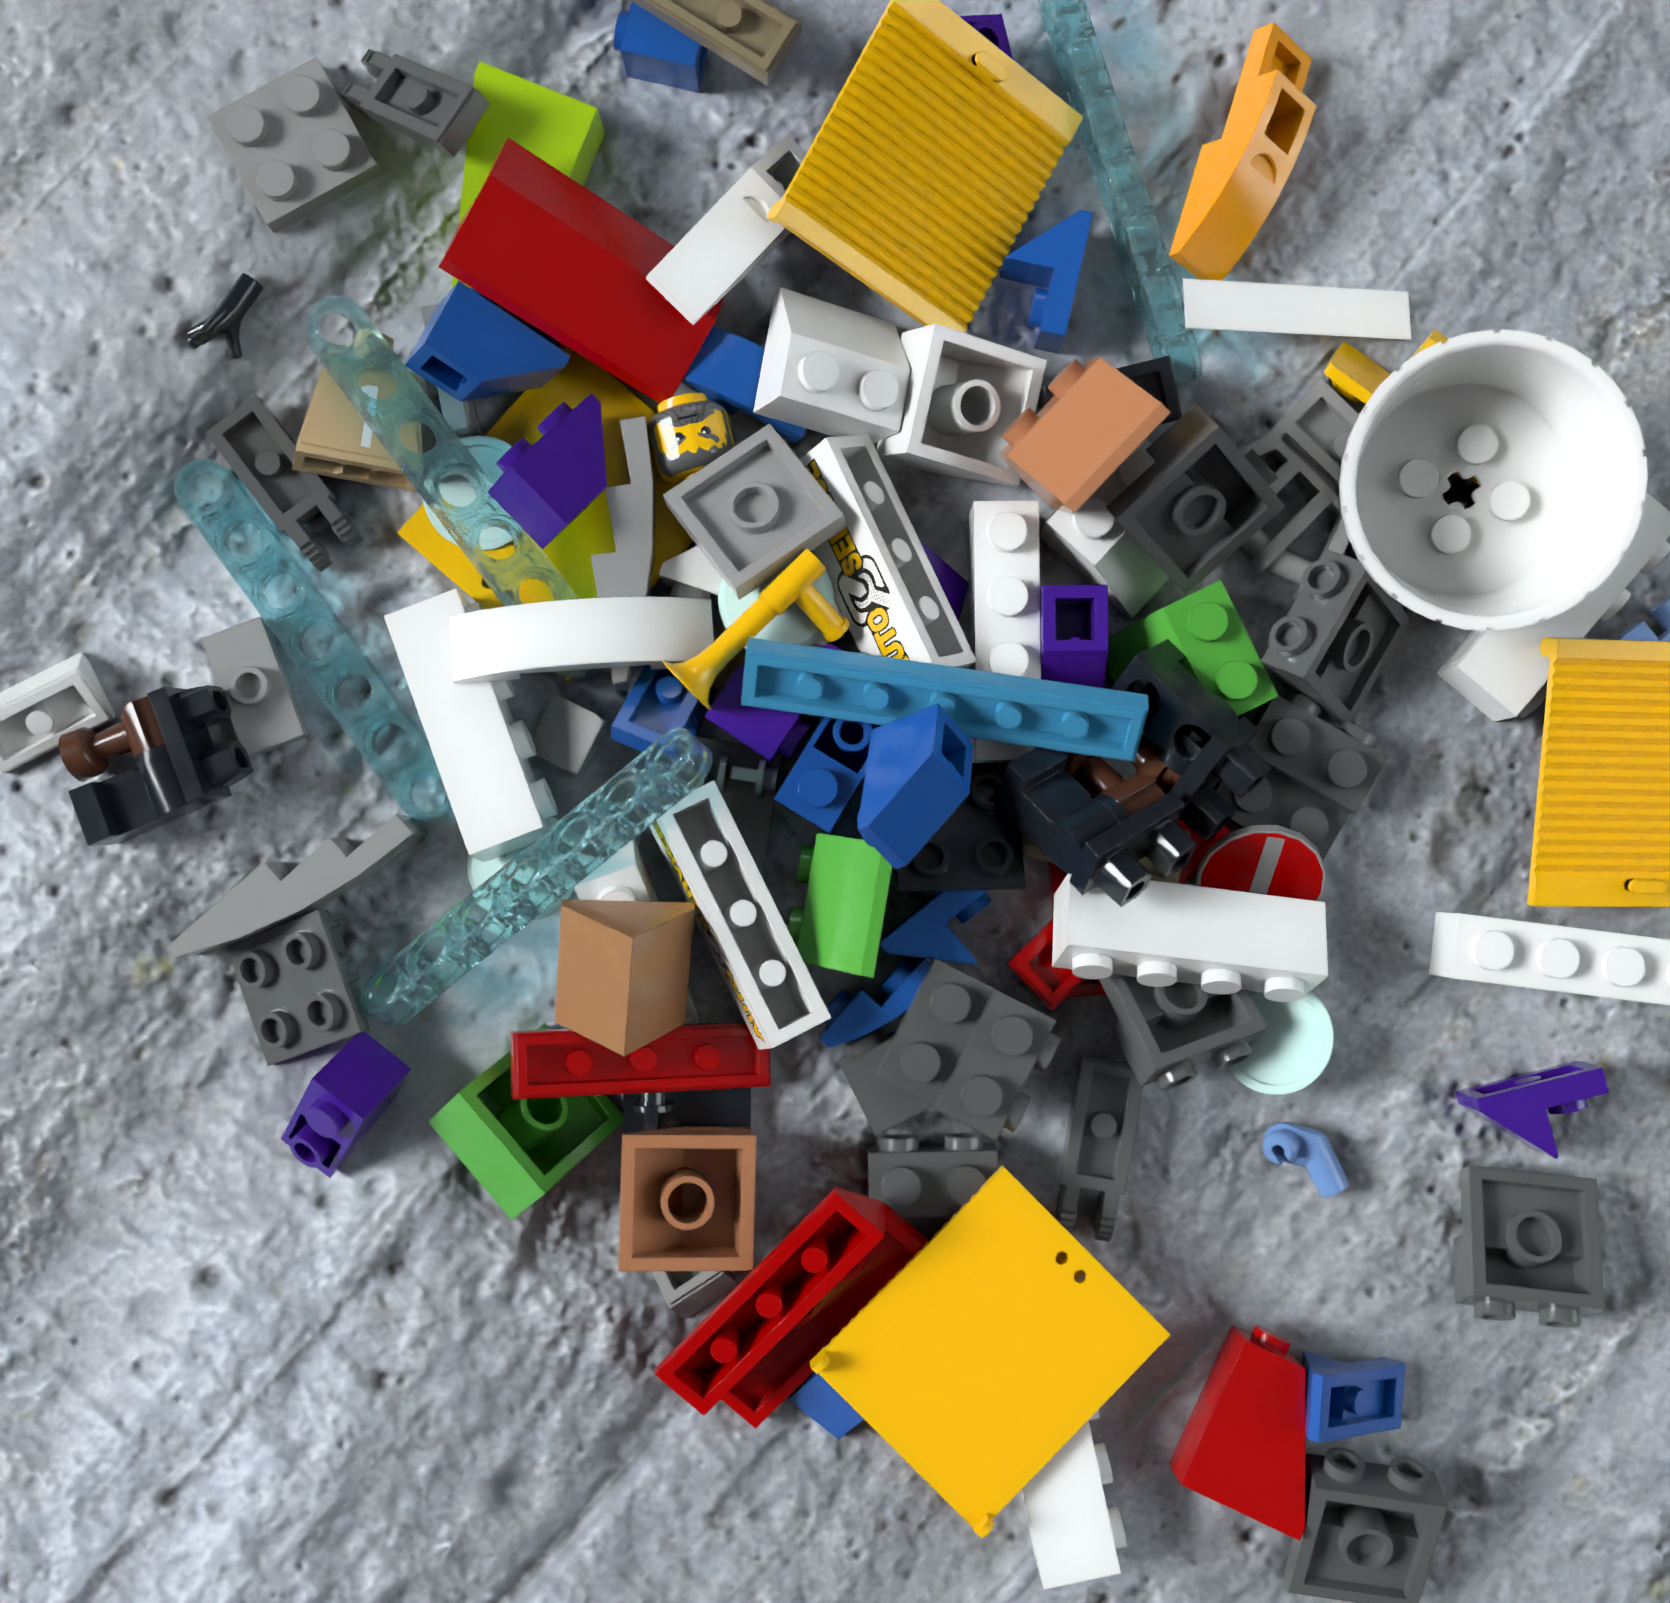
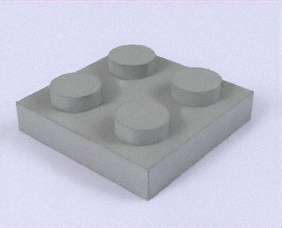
M317 56L207 116L262 218L273 233L383 174Z
M770 423L663 494L669 510L739 600L783 571L806 548L809 551L814 550L847 527L842 511Z

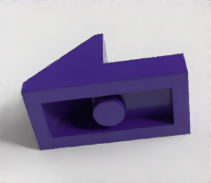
M1573 1061L1458 1090L1455 1093L1458 1104L1531 1149L1557 1159L1558 1151L1548 1113L1557 1115L1583 1110L1588 1107L1587 1098L1609 1093L1603 1067Z

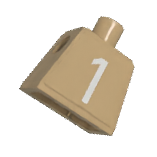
M360 331L355 334L352 360L336 356L325 358L297 440L292 470L415 492L423 471L419 378L413 372L391 368L394 340L391 337L374 331Z

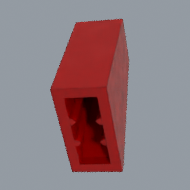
M1231 1325L1168 1464L1180 1485L1300 1541L1305 1530L1306 1368L1288 1351L1292 1343L1281 1335L1260 1325H1255L1252 1333Z

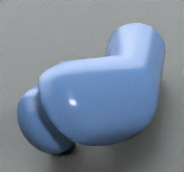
M1292 1122L1277 1123L1266 1131L1262 1148L1267 1159L1277 1165H1282L1285 1162L1306 1167L1320 1197L1333 1196L1349 1186L1350 1183L1331 1144L1322 1131Z

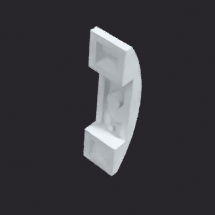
M682 597L571 599L498 607L450 617L452 668L455 684L521 679L520 674L640 665H650L651 670L668 669L662 660L671 664L687 661L697 656L714 642L711 599Z

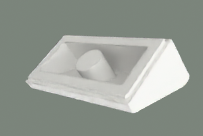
M82 652L0 692L1 775L59 747V738L63 734L82 727L93 730L115 719L116 715L90 662Z

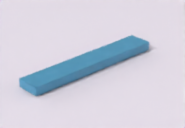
M750 637L746 648L741 705L875 725H885L939 703L968 738L1035 748L1040 747L1135 762L1149 709L1148 695Z

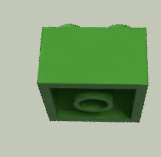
M1221 580L1159 609L1108 637L1106 672L1112 685L1116 683L1136 654L1168 639L1186 656L1181 665L1209 692L1225 700L1233 708L1237 716L1278 697Z
M817 833L815 846L802 844L796 882L807 883L808 889L804 909L791 908L788 931L796 947H798L797 949L804 963L874 978L892 865L874 847L869 846L862 839Z
M544 1023L536 1030H548L550 1028ZM510 1050L459 1091L428 1123L508 1217L513 1220L543 1196L623 1123V1114L607 1095L513 1099L511 1097Z

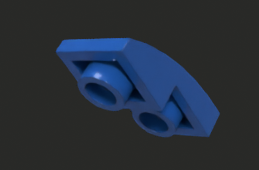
M713 326L681 383L697 393H704L708 400L719 403L730 414L742 410L764 425L770 423L778 434L791 442L802 439L807 428L753 413L765 348L729 331Z
M904 958L880 985V988L887 993L880 1003L863 987H860L853 996L843 989L826 1007L831 1018L823 1022L826 1026L819 1033V1040L829 1048L864 1036L895 1019L908 1009L930 963L925 958H919L912 965Z

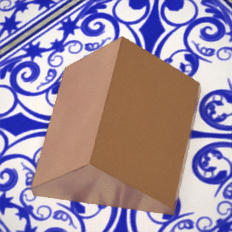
M561 899L555 1022L624 1057L685 1024L695 914L694 902Z

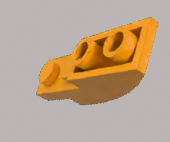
M1275 22L1254 30L1222 138L1202 145L1169 256L1197 279L1223 281L1241 258L1276 203L1298 158L1316 109V105L1303 93L1312 58Z

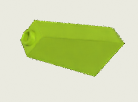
M479 61L474 73L473 87L482 94L490 105L475 125L471 136L467 139L458 226L478 195L497 154L507 138L515 141L584 186L605 136L598 108ZM455 277L452 279V288L460 281ZM499 305L500 309L524 325L527 324L525 320Z

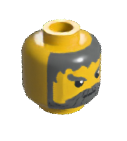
M704 393L682 394L662 401L657 406L658 414L651 418L647 426L648 439L656 472L661 479L668 483L680 484L735 447L726 410L719 403L708 401Z

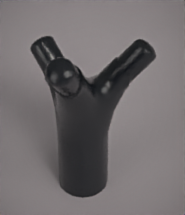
M242 273L214 312L204 321L187 329V345L191 349H196L220 334H224L230 358H241L242 351L239 340L241 322L263 291V286L251 276Z

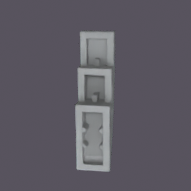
M646 416L620 420L631 484L605 488L616 551L591 555L598 598L650 597L655 565L656 497ZM636 666L610 668L616 691L630 689Z
M395 814L357 849L347 839L329 838L293 871H290L283 862H263L168 945L166 949L174 958L198 955L240 942L316 911L376 875L427 834L411 816Z

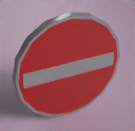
M1251 825L1227 833L1208 848L1197 867L1196 886L1319 901L1325 890L1326 869L1318 848L1301 833L1279 825Z

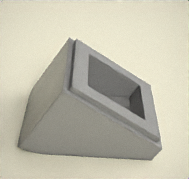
M554 693L532 735L536 755L575 776L583 778L611 722Z
M652 1271L669 1308L683 1318L693 1316L737 1287V1282L731 1271Z

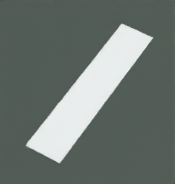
M1183 278L1185 328L1412 340L1409 294L1407 291Z

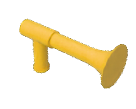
M806 548L710 646L687 661L672 664L664 660L662 662L711 711L708 699L710 689L717 675L748 644L749 637L754 638L793 602L823 632V637L828 642L839 639L847 631L850 623L812 585L827 569Z

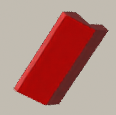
M510 138L506 139L497 154L478 195L457 227L438 266L448 274L658 403L674 396L713 327L723 301L722 298L697 323L692 325L646 280L648 274L675 246Z
M835 1187L656 1367L654 1375L703 1416L716 1403L722 1400L756 1429L814 1372L810 1368V1361L815 1355L828 1345L832 1338L837 1336L853 1317L857 1316L870 1299L874 1298L879 1290L884 1288L888 1281L894 1278L897 1272L904 1268L909 1260L913 1259L915 1254L924 1247L928 1240L885 1202Z

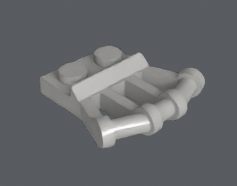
M1322 378L1264 437L1238 448L1243 456L1251 449L1261 458L1271 454L1282 465L1275 472L1278 478L1269 485L1275 494L1295 477L1313 495L1272 539L1260 528L1241 545L1253 557L1249 563L1260 573L1267 570L1298 584L1302 581L1305 569L1313 562L1287 552L1285 549L1325 508L1336 517V521L1323 552L1327 549L1343 555L1349 542L1341 513L1339 482L1341 463L1348 437L1359 414Z

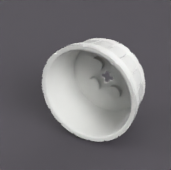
M1501 329L1499 333H1494V330L1469 332L1448 338L1444 344L1440 341L1418 352L1401 364L1398 371L1394 370L1378 386L1360 412L1348 437L1341 463L1339 492L1341 513L1346 533L1355 554L1371 578L1389 596L1415 613L1433 621H1439L1444 625L1465 630L1487 631V628H1491L1493 631L1526 627L1539 623V619L1548 620L1585 599L1587 592L1592 593L1610 576L1622 560V557H1620L1622 552H1627L1640 523L1644 510L1641 508V503L1645 502L1648 483L1647 456L1643 457L1642 450L1645 449L1641 428L1631 406L1627 407L1625 401H1627L1626 397L1615 381L1599 365L1594 367L1591 364L1593 361L1575 348L1555 339L1551 341L1545 340L1546 336L1526 331ZM1457 472L1462 479L1474 476L1478 481L1479 487L1471 493L1475 503L1467 509H1464L1459 501L1448 505L1442 494L1450 488V482L1447 477L1452 473Z

